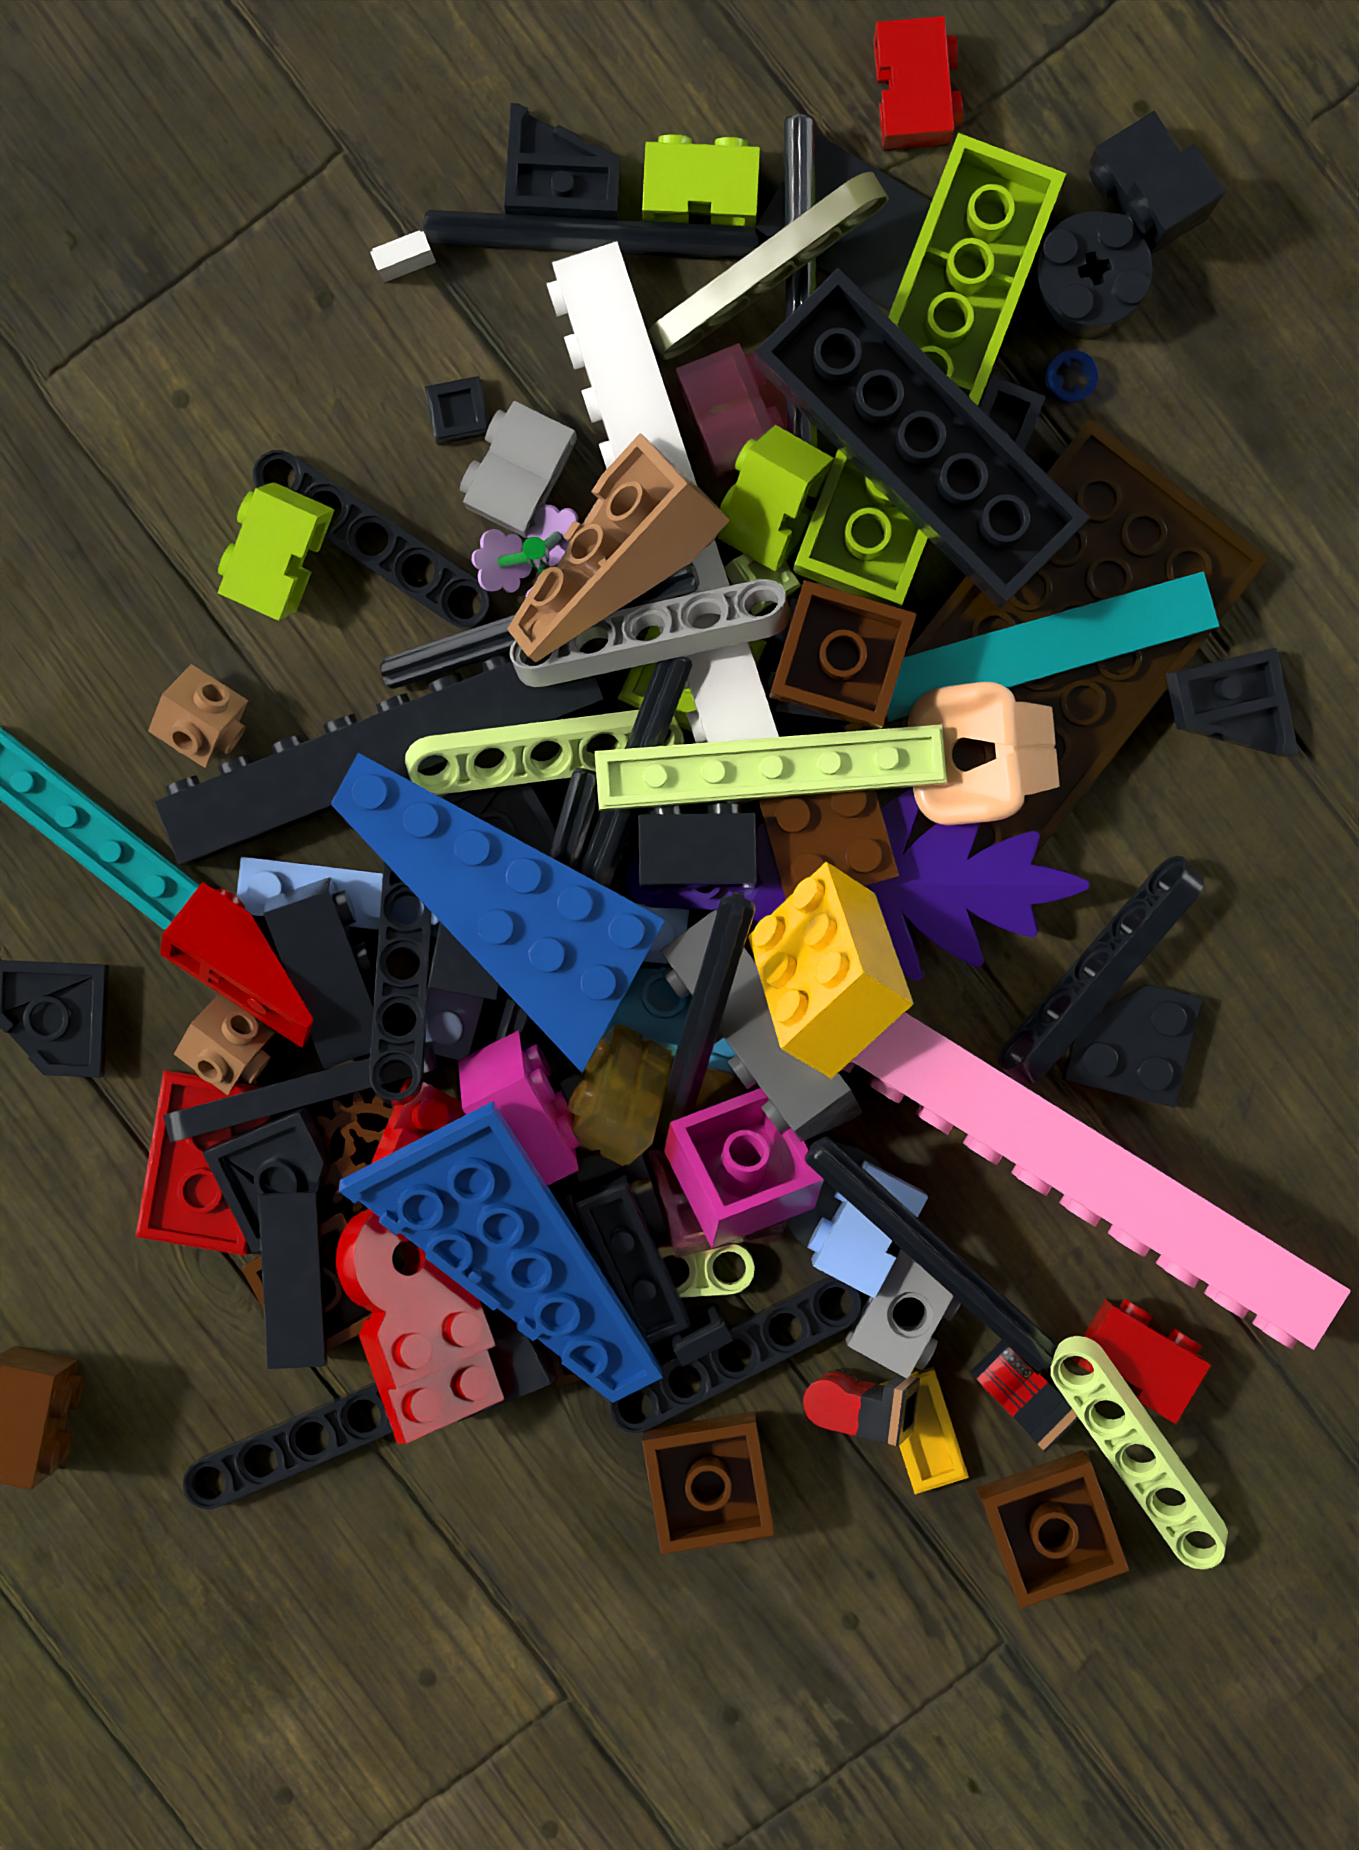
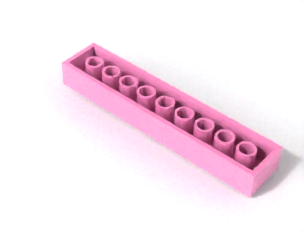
M905 1012L843 1068L848 1073L852 1071L855 1064L872 1074L867 1081L869 1086L898 1104L904 1095L920 1104L915 1113L947 1135L953 1126L961 1129L968 1134L963 1143L995 1165H998L1003 1156L1014 1162L1016 1165L1011 1173L1043 1195L1047 1196L1052 1187L1062 1192L1064 1196L1059 1203L1096 1227L1101 1217L1113 1225L1109 1229L1108 1234L1139 1255L1145 1257L1150 1248L1161 1254L1156 1264L1192 1288L1196 1286L1199 1279L1209 1284L1204 1294L1243 1319L1249 1310L1256 1313L1257 1316L1252 1324L1292 1350L1298 1340L1314 1350L1351 1291Z

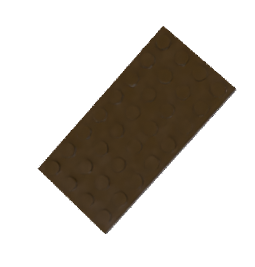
M1089 419L1047 472V475L1090 519L1001 609L966 576L905 653L904 657L1203 571L1219 623L1269 558L1093 420ZM1213 629L1008 688L1014 695L1016 702H1028L1052 707L1056 743L1054 748L1057 754L1060 787L1025 795L1021 809L1014 815L998 821L982 822L969 859L998 842L1030 831H1038L1040 833V840L1035 852L1036 856L1166 691L1168 684L1165 673L1182 670ZM909 717L892 722H887L885 718L881 729L907 727ZM851 723L844 732L875 729ZM965 737L961 738L952 749L953 762L958 769L967 772L995 760V743ZM912 787L875 790L880 809ZM919 810L906 851L918 838L937 824L928 819L921 810Z

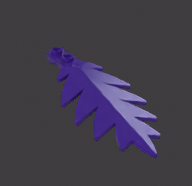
M912 787L881 809L899 877L866 886L876 895L903 974L914 981H918L923 978L924 973L905 916L935 944L974 967H980L984 963V958L969 910L998 927L1023 936L1035 937L1039 930L1031 904L1046 903L1073 896L1087 890L1090 887V883L1082 877L1060 869L1032 864L1040 840V833L1038 831H1030L998 842L969 859L981 823L953 826L937 823L918 838L906 851L920 810ZM764 822L755 829V887L714 888L711 892L705 891L703 888L640 889L639 856L631 862L626 875V883L631 896L638 903L651 908L718 910L721 898L724 896H732L734 892L744 893L745 899L755 904V912L750 926L752 932L761 919L771 915L785 901Z

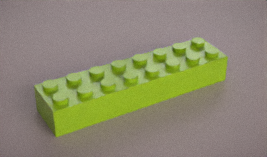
M958 133L888 318L978 406L1066 173ZM838 449L796 558L793 573L849 594L901 608L927 537Z

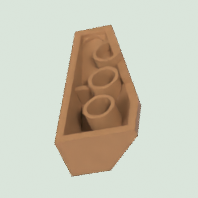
M641 433L601 475L591 491L598 497L583 524L573 521L563 537L569 542L566 552L556 567H549L542 571L507 628L523 651L534 662L544 658L690 564L704 548L708 547L715 540L721 529L730 521L699 487Z

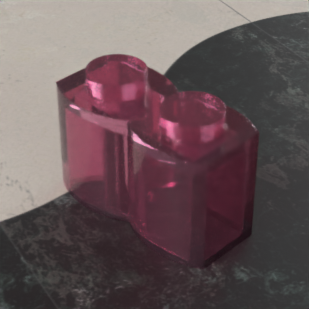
M739 343L676 368L675 377L717 480L739 471L735 469L736 460L742 448L750 439L753 438L758 441L774 425L785 430L776 406L774 405L766 409L758 388L766 385L764 375L754 366V353L745 356Z

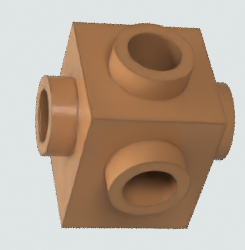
M190 664L162 694L148 732L205 768L220 751L228 755L240 741L246 729V726L240 723V719L248 700Z
M218 994L190 1024L174 1055L194 1069L203 1080L212 1083L228 1095L242 1079L251 1084L260 1075L271 1059V1056L264 1051L276 1031L221 994Z

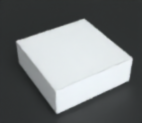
M420 230L373 248V251L370 252L384 283L436 263L424 231L421 232Z

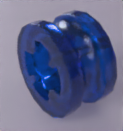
M1064 351L1056 356L1046 368L1044 377L1046 389L1059 402L1068 404L1079 402L1090 395L1097 385V365L1089 355L1082 351ZM1070 362H1075L1081 366L1079 375L1086 379L1082 390L1079 385L1072 388L1073 393L1062 389L1064 379L1056 374L1060 364L1064 369L1070 366Z

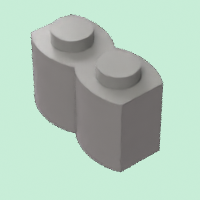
M513 401L507 413L498 410L493 417L485 436V440L492 443L482 463L476 460L471 462L462 479L460 491L466 493L463 500L466 509L527 539L528 529L535 524L534 514L537 509L546 504L550 492L573 450L577 436L575 430Z

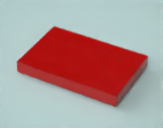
M173 1070L163 1071L135 1237L247 1256L250 1253V1247L203 1152L211 1145L271 1121L273 1115L170 1142L163 1115L266 1086L239 1082L226 1095L215 1085L206 1082L197 1074Z

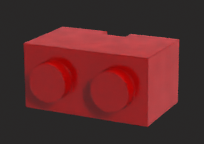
M945 16L876 22L873 41L877 84L888 83L889 90H882V103H879L882 150L950 145L954 126H962L961 92L951 91L949 70L958 69L956 34L946 35Z
M1125 1298L1120 1307L1105 1299L1083 1337L1095 1341L1105 1351L1123 1379L1132 1384L1130 1389L1140 1403L1176 1424L1211 1367L1204 1358L1198 1355L1203 1345L1175 1328L1172 1329L1169 1336H1166L1151 1327L1149 1324L1154 1316ZM1071 1356L1080 1367L1090 1373L1094 1371L1092 1364L1087 1359L1080 1356Z

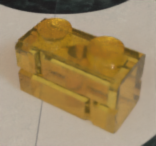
M623 1024L614 1025L600 1039L585 1067L584 1081L577 1086L568 1105V1110L575 1114L572 1132L579 1143L591 1150H601V1155L622 1166L632 1163L651 1146L673 1057L671 1055L672 1051L652 1040L644 1041L643 1035Z

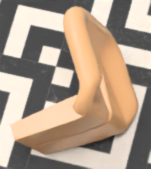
M976 682L935 688L921 695L914 703L909 714L907 727L942 725L947 783L913 787L918 807L931 821L941 825L953 826L1002 820L1014 815L1021 809L1025 795L1060 787L1057 754L1054 748L1056 743L1052 707L1028 702H1016L1014 695L1008 688L994 682ZM964 737L995 743L996 759L970 771H961L953 762L952 749L955 743Z

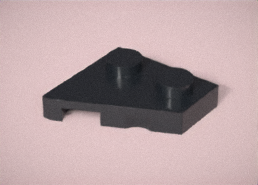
M511 103L504 196L505 214L618 220L621 158L598 145L584 143L576 133L559 124L555 129L529 115L527 107L519 103Z
M1277 648L1260 650L1165 673L1178 730L1279 757L1299 755Z

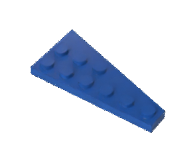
M358 753L331 805L583 1073L665 919Z
M494 1101L340 1180L339 1192L354 1203L360 1201L380 1217L379 1223L395 1235L399 1232L426 1253L428 1261L493 1311L496 1308L501 1310L517 1323V1329L533 1342L536 1339L541 1341L561 1357L564 1366L612 1403L663 1378L662 1368L657 1358Z

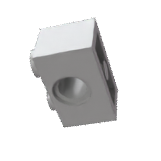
M896 1245L892 1253L896 1259L875 1299L868 1296L845 1339L847 1346L908 1379L914 1367L921 1371L926 1367L938 1343V1340L931 1337L942 1317L948 1321L953 1318L961 1302ZM912 1297L923 1303V1316L913 1325H901L893 1319L894 1307L900 1300Z

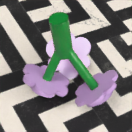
M552 505L541 506L534 514L535 524L528 529V539L523 544L521 538L516 534L505 536L503 532L497 529L484 532L480 540L481 549L475 550L472 554L473 565L480 569L478 572L480 586L488 592L498 591L501 588L507 593L515 592L520 586V578L527 577L532 567L537 568L541 574L543 570L558 564L569 545V542L563 537L573 521L578 523L577 513L570 508L559 511ZM529 589L526 593V597L528 596L531 589Z

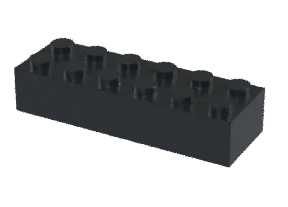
M839 268L754 351V366L999 609L1090 519Z

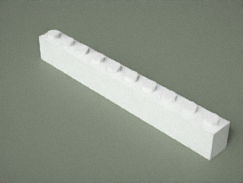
M616 241L552 262L557 280L547 283V287L557 317L568 313L574 334L565 336L564 339L574 370L582 367L586 368L591 387L581 391L591 422L594 423L602 420L609 441L599 444L606 469L641 433L697 486L618 242ZM714 540L692 561L698 573L700 585L695 592L690 594L730 586ZM715 613L701 615L694 621L692 626L698 629L709 628L716 624L721 616ZM658 626L661 635L664 627ZM748 642L685 656L692 661L693 665L684 690L690 688L696 710L686 713L696 743L779 737ZM757 799L737 800V801H726V802H727V803L745 804V803H749V802L755 801V800H757Z

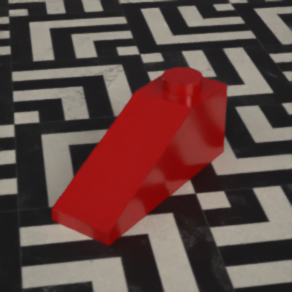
M202 882L162 933L160 955L303 1048L309 1040L314 1019L251 913L245 910L242 901L233 893L221 888L216 891Z

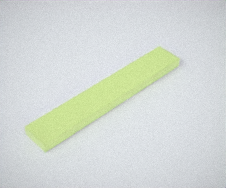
M942 725L595 751L599 811L942 785L947 783Z

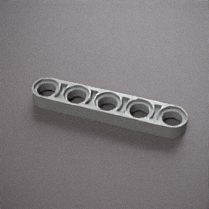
M769 579L754 580L615 611L554 650L546 662L537 666L525 664L528 656L516 640L511 645L510 657L519 679L525 685L544 687L768 638L780 633L787 627L791 620V610L783 586ZM762 601H773L778 604L771 613L764 616H753L748 613L751 607ZM715 613L721 616L719 621L709 628L698 629L692 626L694 621L701 615ZM655 625L664 627L662 634L651 641L636 639L638 633L646 627ZM605 638L608 640L605 647L598 652L590 654L580 652L582 646L591 639Z

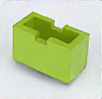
M662 135L658 138V142H646L642 204L643 221L689 223V215H710L711 225L756 227L760 147H749L747 140L735 137L718 138L715 140V145L692 144V139L683 135Z
M774 425L758 441L753 438L744 445L736 460L735 469L740 471L737 483L727 492L720 507V510L730 521L721 529L718 539L771 570L776 571L801 547L814 511L804 505L808 495L816 499L821 494L834 458L777 425Z
M275 482L255 488L254 492H248L241 503L237 515V522L242 524L235 544L231 543L227 547L219 564L218 573L223 576L218 594L278 621L296 613L312 572L303 568L302 564L308 549L314 552L320 550L335 509Z

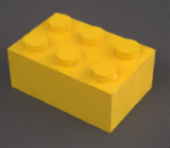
M825 862L811 877L801 881L794 890V893L771 915L761 919L754 931L748 936L780 1048L830 1079L914 1004L875 893L828 862Z

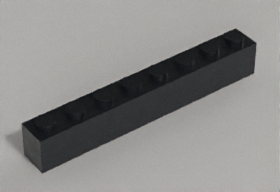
M584 646L580 649L582 653H586ZM510 652L483 662L481 665L484 672L463 680L460 673H454L429 684L431 693L410 701L408 693L386 699L376 704L378 714L357 721L355 714H350L330 721L323 725L326 734L305 742L302 734L281 740L270 746L273 755L252 762L250 755H245L225 762L218 766L221 775L200 783L197 775L176 781L165 787L168 796L155 800L154 803L178 865L190 866L334 810L335 808L331 805V802L358 753L410 780L405 764V756L409 747L417 740L434 735L570 718L606 704L596 677L594 675L544 687H532L525 685L519 679L512 663ZM552 652L537 662L528 657L525 664L529 666L543 664L550 658ZM437 755L426 757L418 765L417 771L421 774L429 773L447 766L448 760Z

